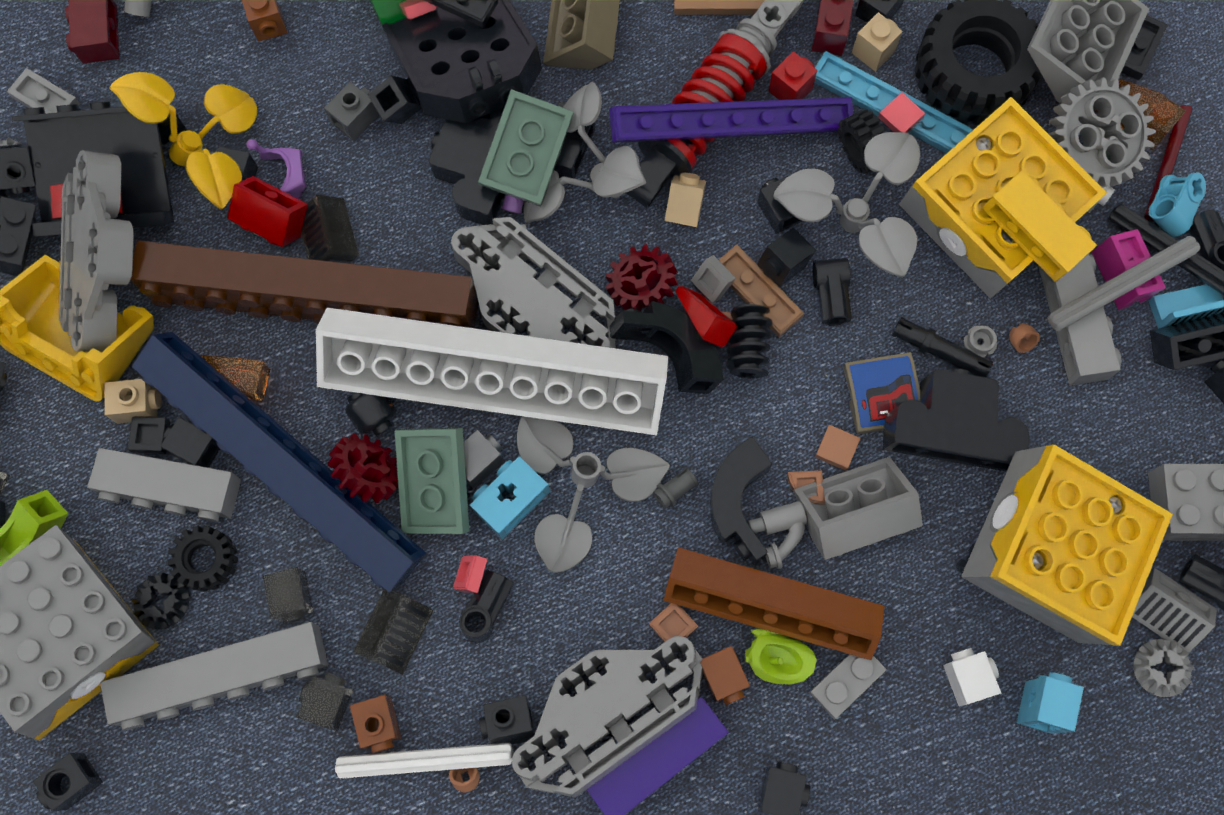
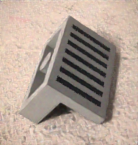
M1154 568L1149 573L1132 618L1165 640L1178 642V646L1190 653L1215 627L1217 609Z

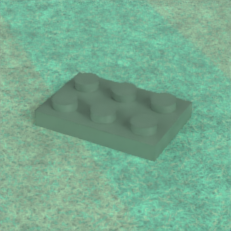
M511 89L478 184L541 207L574 111Z
M463 427L395 430L402 532L412 534H464L469 532Z

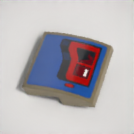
M911 352L844 364L843 369L851 397L850 408L857 435L883 431L886 416L891 410L907 400L920 401V387Z

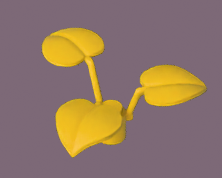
M147 72L130 73L115 80L109 89L117 95L123 106L137 119L145 123L155 124L163 122L170 114L171 135L169 140L173 142L169 149L171 160L177 165L186 166L187 174L197 189L212 204L222 210L232 197L234 184L242 181L241 170L237 163L227 154L222 152L210 154L207 149L201 150V140L217 122H220L221 126L231 134H240L247 131L257 117V105L254 99L248 93L230 85L219 84L212 86L204 96V106L215 117L198 134L190 130L177 134L176 109L170 105L175 97V92L167 81Z

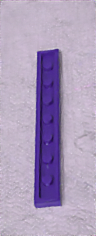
M852 97L613 106L609 109L612 143L838 132L840 120L854 114Z

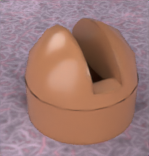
M1020 323L1019 327L1011 328L1009 340L1019 353H1025L1032 350L1038 344L1040 335L1031 325Z
M478 768L452 769L449 771V778L455 789L462 793H467L477 788L480 782V773ZM468 771L469 780L464 782L461 773Z

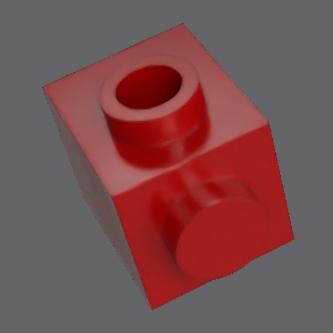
M793 51L772 72L768 92L778 100L804 99L813 90L818 70L814 68L810 60L800 57Z

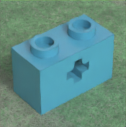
M520 456L513 462L511 460L505 462L496 473L498 477L489 486L487 484L482 485L473 494V502L470 504L473 512L502 540L551 492L549 484ZM505 490L508 493L513 492L515 499L512 501L507 498L503 499L501 494Z
M1050 672L1049 676L1039 675L1037 679L1025 681L1017 724L1050 734L1075 732L1084 687L1072 684V678L1053 672Z

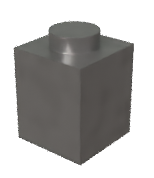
M478 430L464 441L466 481L473 489L504 462L499 453L503 449L502 446L492 435L488 434L484 437Z

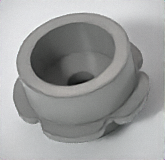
M974 326L968 330V335L964 337L965 348L982 357H985L986 354H993L997 348V336L988 326ZM981 339L983 344H978L977 340Z

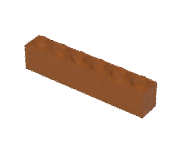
M679 547L663 599L666 602L868 660H872L881 639L885 608L884 605Z

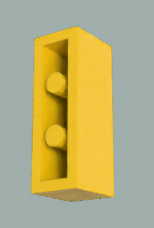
M1023 170L1001 188L983 207L987 214L1055 282L1067 274L1097 246L1091 239L1090 233L1084 227L1077 225L1067 215L1065 208L1059 202L1052 200L1042 190L1040 183L1034 177L1028 176Z

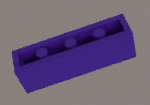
M703 697L698 699L697 708L694 712L586 790L604 815H625L729 732Z

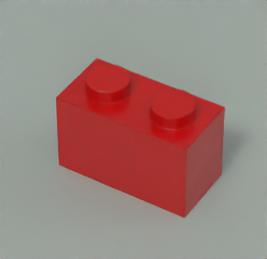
M252 176L234 184L227 219L238 224L243 230L253 232L267 239L272 245L284 247L300 238L308 204Z

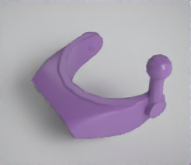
M248 140L247 148L259 152L260 159L285 160L287 174L280 190L297 199L300 198L302 192L307 187L302 167L303 152L295 148L264 149L258 145L256 140Z

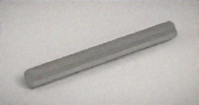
M1187 236L1052 312L1047 318L1049 324L1055 331L1062 330L1195 255L1200 250L1199 243L1193 236Z

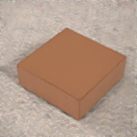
M828 425L815 458L847 471L860 437Z
M673 603L667 606L649 623V626L664 642L675 636L687 638L698 628V625L682 607Z

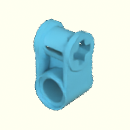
M1191 173L1187 177L1165 175L1161 179L1159 189L1148 212L1156 224L1171 237H1178L1184 234L1192 226L1196 211L1206 192V182L1201 173Z

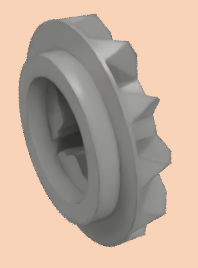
M1155 639L1143 644L1138 649L1133 663L1134 673L1139 684L1147 692L1159 697H1171L1183 693L1182 691L1192 683L1190 679L1191 672L1195 667L1190 663L1189 653L1178 646V642L1164 639ZM1162 657L1165 658L1166 664L1176 666L1175 670L1167 672V678H1164L1163 672L1151 669V666L1162 663Z

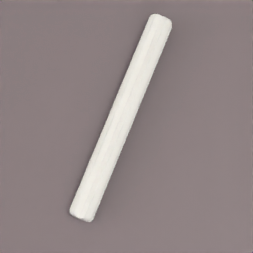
M510 743L340 756L336 759L335 772L338 778H353L512 764L513 748Z

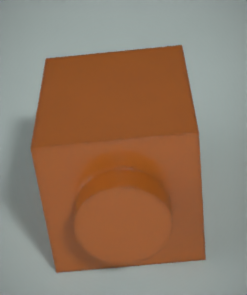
M732 646L709 655L700 661L703 669L702 675L714 702L723 699L726 706L745 697L742 690L747 689L750 685Z

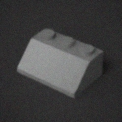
M890 457L825 478L822 484L817 485L814 482L794 489L797 501H801L807 518L806 525L811 538L824 560L923 526L919 494ZM822 485L824 487L825 505L814 504L808 500L813 495L817 496V486Z

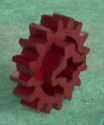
M644 244L641 251L637 252L633 246L630 247V255L626 256L620 253L621 261L619 263H610L614 272L607 273L605 276L609 282L606 285V289L616 306L620 305L623 311L633 308L641 312L642 308H647L651 302L665 304L662 299L664 296L673 297L674 293L670 286L678 285L675 274L678 272L669 254H662L659 247L656 246L650 251L648 245Z
M352 433L349 438L343 436L329 453V456L332 458L329 460L328 466L335 469L331 477L339 478L342 481L338 487L340 489L347 487L351 490L350 497L354 498L359 494L365 503L371 497L375 503H379L383 498L388 500L398 488L397 467H395L397 459L389 456L392 451L390 448L384 449L381 447V441L378 439L374 443L370 442V438L366 434H364L361 440L355 433Z

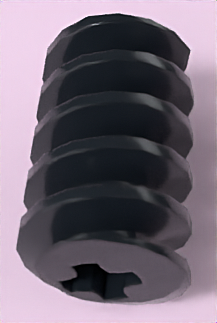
M742 304L733 307L731 310V317L734 319L732 321L736 323L737 328L729 339L731 345L727 349L728 356L731 358L726 361V367L730 370V374L746 379L768 376L769 372L767 370L759 368V365L768 364L770 361L768 357L760 355V353L768 352L771 349L769 344L761 342L772 337L770 331L763 329V327L773 325L772 319L764 317L765 314L770 312L768 307L756 304Z

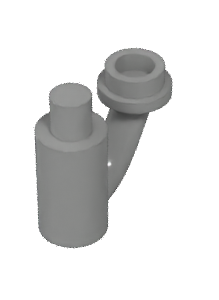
M801 501L762 511L759 513L760 518L748 521V525L754 533L764 531L766 535L789 529L787 537L778 548L775 543L770 544V547L766 548L768 551L766 561L770 569L775 567L781 569L782 560L791 553L802 539L807 518Z

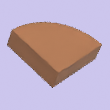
M822 471L788 472L787 480L794 492L793 489L814 482L817 485L822 484L823 476ZM822 485L817 486V496L813 495L808 500L814 504L825 505L824 487Z

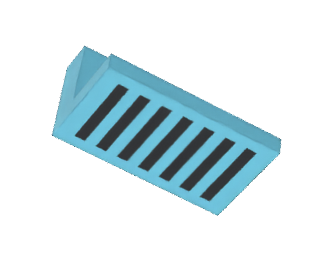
M1207 284L1156 295L1148 300L1158 328L1224 313L1222 295Z

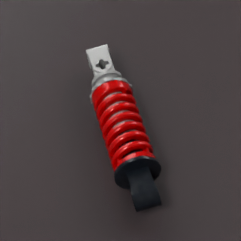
M765 0L751 19L741 20L736 29L723 31L717 43L711 49L710 55H707L701 62V66L692 73L691 80H688L682 86L681 93H678L672 99V104L744 101L745 93L750 92L755 87V80L760 79L770 70L769 55L777 47L775 38L786 23L794 17L805 0ZM716 138L639 141V148L645 156L640 162V168L645 177L646 184L626 192V194L645 208H648L669 177L673 178L674 175L680 176L681 173H692V169L697 164L695 155H703L707 150L706 143L713 142Z

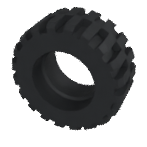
M955 0L948 4L947 9H940L935 14L933 21L929 23L915 59L917 61L915 76L919 79L917 85L922 94H928L926 101L932 107L937 105L941 109L940 112L949 116L950 114L957 117L956 120L964 124L967 120H971L974 125L981 124L1010 97L1020 106L1024 105L1042 76L1027 50L1038 27L1034 19L1029 20L1026 17L1028 12L1022 7L1018 9L1011 5L1012 2L1009 0H964V2ZM964 45L985 47L1000 58L1006 73L989 77L974 74L966 70L958 62L953 49Z

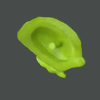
M754 629L751 631L756 636V639L752 641L751 647L745 650L744 661L750 664L755 675L774 684L790 685L804 682L814 673L817 659L814 652L806 644L764 629Z

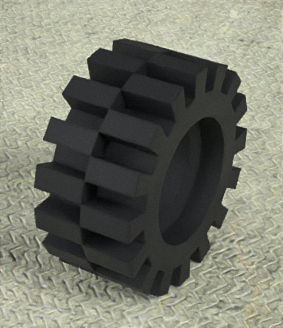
M868 109L861 110L840 120L838 124V133L841 135L839 139L844 144L842 147L843 151L847 152V158L849 162H853V167L855 169L858 168V172L863 174L872 171L866 166L864 161V150L867 143L873 137L885 131L883 125H879L880 120L877 116L874 117L873 112L868 111Z
M204 525V528L193 526V531L185 529L181 532L184 536L183 538L176 537L173 540L177 544L175 549L169 548L168 554L172 555V559L167 560L168 566L173 568L170 571L172 576L177 578V581L182 585L194 590L208 592L209 588L212 590L220 588L218 584H226L229 581L227 578L228 574L234 575L236 569L232 568L233 563L238 564V557L234 555L237 552L236 546L231 544L232 540L228 536L210 526ZM201 546H211L215 552L214 564L206 571H196L191 564L193 552Z

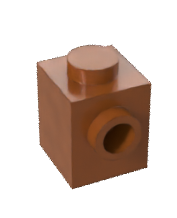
M242 0L248 23L258 42L288 33L277 0Z
M382 695L350 705L361 749L371 748L372 754L394 748L392 741L402 739L391 696Z

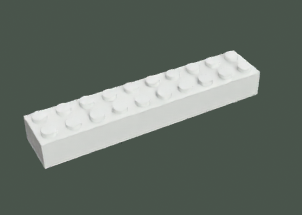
M326 308L316 328L317 387L651 435H657L667 378L668 356L334 308Z

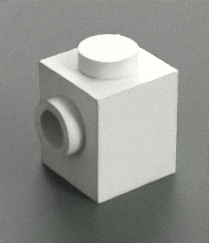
M972 648L951 654L953 662L943 665L958 706L968 705L1001 694L996 680L999 678L997 666L991 657H987L985 651L974 654Z

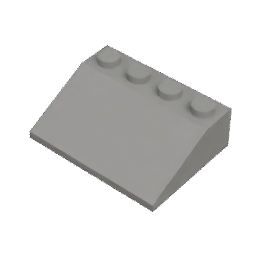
M1050 0L1027 50L1055 99L1060 104H1063L1061 97L1071 93V88L1079 84L1082 85V83L1093 79L1095 82L1105 77L1108 83L1119 78L1149 8L1139 0Z

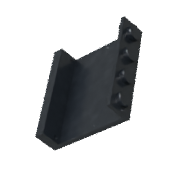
M110 101L89 103L90 110L78 111L77 104L56 106L57 113L45 114L44 107L23 109V116H11L12 122L23 121L42 220L32 223L34 237L61 234L62 220L52 218L50 186L63 184L67 173H73V167H76L77 156L82 150L118 155L120 158L123 213L118 214L114 219L130 221L133 228L164 226L174 222L158 123H145L130 114L124 106L111 108Z

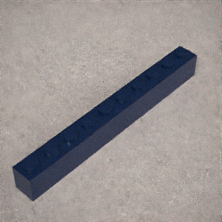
M167 332L151 336L132 365V368L141 375L142 380L146 384L158 389L166 397L170 405L180 409L191 418V422L195 427L207 432L216 440L220 449L232 454L240 461L245 471L257 476L265 483L270 493L278 498H282L293 508L294 513L299 518L313 525L325 541L333 543L338 547L350 563L362 568L371 576V580L375 585L390 593L405 582L426 555L423 549L369 502H363L361 495L357 494L352 498L350 497L351 490L347 487L340 489L338 486L342 481L339 478L331 477L333 472L176 334Z

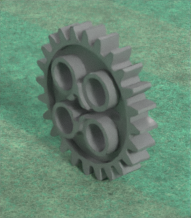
M1105 77L1095 82L1091 79L1082 83V85L1079 84L1071 88V93L1061 97L1063 104L1053 108L1059 116L1049 120V123L1056 127V131L1049 133V135L1056 139L1057 143L1102 188L1109 185L1112 187L1122 184V181L1134 178L1133 173L1143 170L1140 162L1150 160L1151 158L1144 150L1155 146L1153 142L1147 140V136L1156 133V130L1147 128V123L1154 119L1153 116H1144L1143 112L1148 108V103L1140 106L1137 103L1141 94L1136 93L1130 96L1131 85L1127 84L1119 88L1118 79L1107 83ZM1093 105L1098 111V116L1093 111ZM1120 123H1123L1125 132L1122 131ZM1079 134H1080V135L1082 136V138H1083V145H1082V144L1080 143V141H1079V138H1078V135H1079ZM1106 150L1110 154V161L1106 157Z

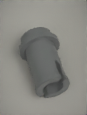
M685 467L683 471L664 485L659 483L657 490L653 494L660 505L666 509L669 506L674 507L676 500L694 487H697L699 483L694 474Z

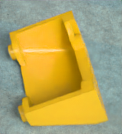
M44 255L0 289V345L9 353L93 401L99 402L105 397V382H115L120 379L153 331V315L143 307L130 305L123 311V315L117 312L116 340L103 352L94 348L89 352L75 351L71 344V336H68V332L63 331L59 321L60 262Z

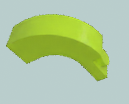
M48 490L17 500L9 519L0 528V566L55 525L61 528L69 513Z

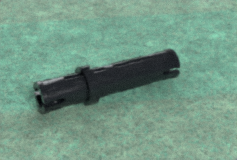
M902 316L891 335L917 347L918 352L922 354L927 352L960 369L970 371V374L986 378L991 370L989 367L991 368L993 365L992 360H988L937 335L936 330L932 328L927 330L906 320Z

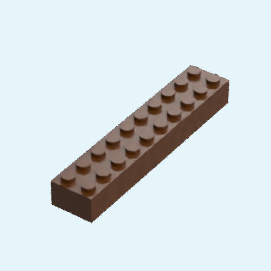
M137 241L133 256L131 281L139 288L141 293L151 300L152 304L164 308H170L172 304L183 305L185 308L193 311H203L204 308H212L227 315H234L236 311L248 312L249 315L257 318H268V315H275L291 322H300L301 318L311 319L319 324L326 308H334L475 328L479 303L472 277L146 241Z

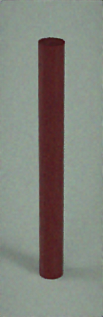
M1179 106L1144 216L1148 221H1154L1149 216L1148 211L1157 194L1161 179L1165 175H1172L1192 113L1191 106Z

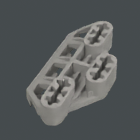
M84 150L79 152L76 159V167H73V173H67L62 186L59 321L63 331L68 332V336H71V344L75 351L89 352L94 348L103 352L116 340L117 296L113 289H108L109 284L127 285L131 280L133 227L130 221L114 219L119 213L121 199V161L119 156Z
M512 217L494 218L491 225L465 226L453 234L451 244L454 257L460 265L472 274L482 321L487 329L516 334L515 328L519 332H523L526 329L528 336L573 343H578L579 338L581 344L616 349L615 339L610 337L609 326L615 319L613 299ZM491 233H498L505 240L508 238L510 241L502 250H499L501 242L492 236ZM473 243L474 252L468 247L462 250L461 246L463 244L468 246ZM522 254L538 267L545 268V271L537 280L534 278L537 271L520 258ZM486 262L492 267L498 263V270L492 268L487 271ZM557 282L575 297H581L573 308L570 307L573 301L555 287ZM502 309V317L498 314L491 317L490 310L498 311ZM593 311L600 317L607 318V328L591 316ZM511 316H514V317H513V326L510 325ZM505 320L508 322L507 327H506V331H504V329H505ZM563 326L565 328L574 326L575 333L569 331L567 334H564ZM583 333L587 334L585 342L582 341Z
M682 636L670 638L655 650H595L590 652L559 674L555 679L535 736L522 744L513 754L512 766L514 771L520 776L525 786L531 790L577 797L696 710L703 674L700 661L703 660L696 651L692 642ZM680 651L683 655H686L687 659L681 662L679 659H676L674 654ZM663 659L672 672L667 675L660 663ZM601 664L605 667L607 673L602 676L598 673V670L596 669ZM649 672L657 678V681L653 684L645 676ZM694 673L692 690L688 692V688L682 687L673 694L677 700L674 701L668 690ZM583 674H586L593 684L590 688L581 676ZM571 685L575 687L577 692L573 697L569 695L568 687ZM652 701L660 713L655 708L650 710L631 724L633 732L625 720L633 717L651 704ZM608 732H611L618 742L616 744L613 739H610L587 756L584 752L608 735ZM561 735L566 738L565 743L567 744L563 749L558 746L559 741L557 740ZM545 746L554 758L549 760L545 756L546 753L540 748ZM530 757L536 759L534 761L536 768L532 771L528 769L530 765L527 760ZM567 763L571 765L576 773L573 775L569 769L559 776L558 782L562 783L559 786L543 783L544 780Z

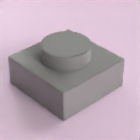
M712 255L705 259L691 279V282L713 304L722 298L736 278Z

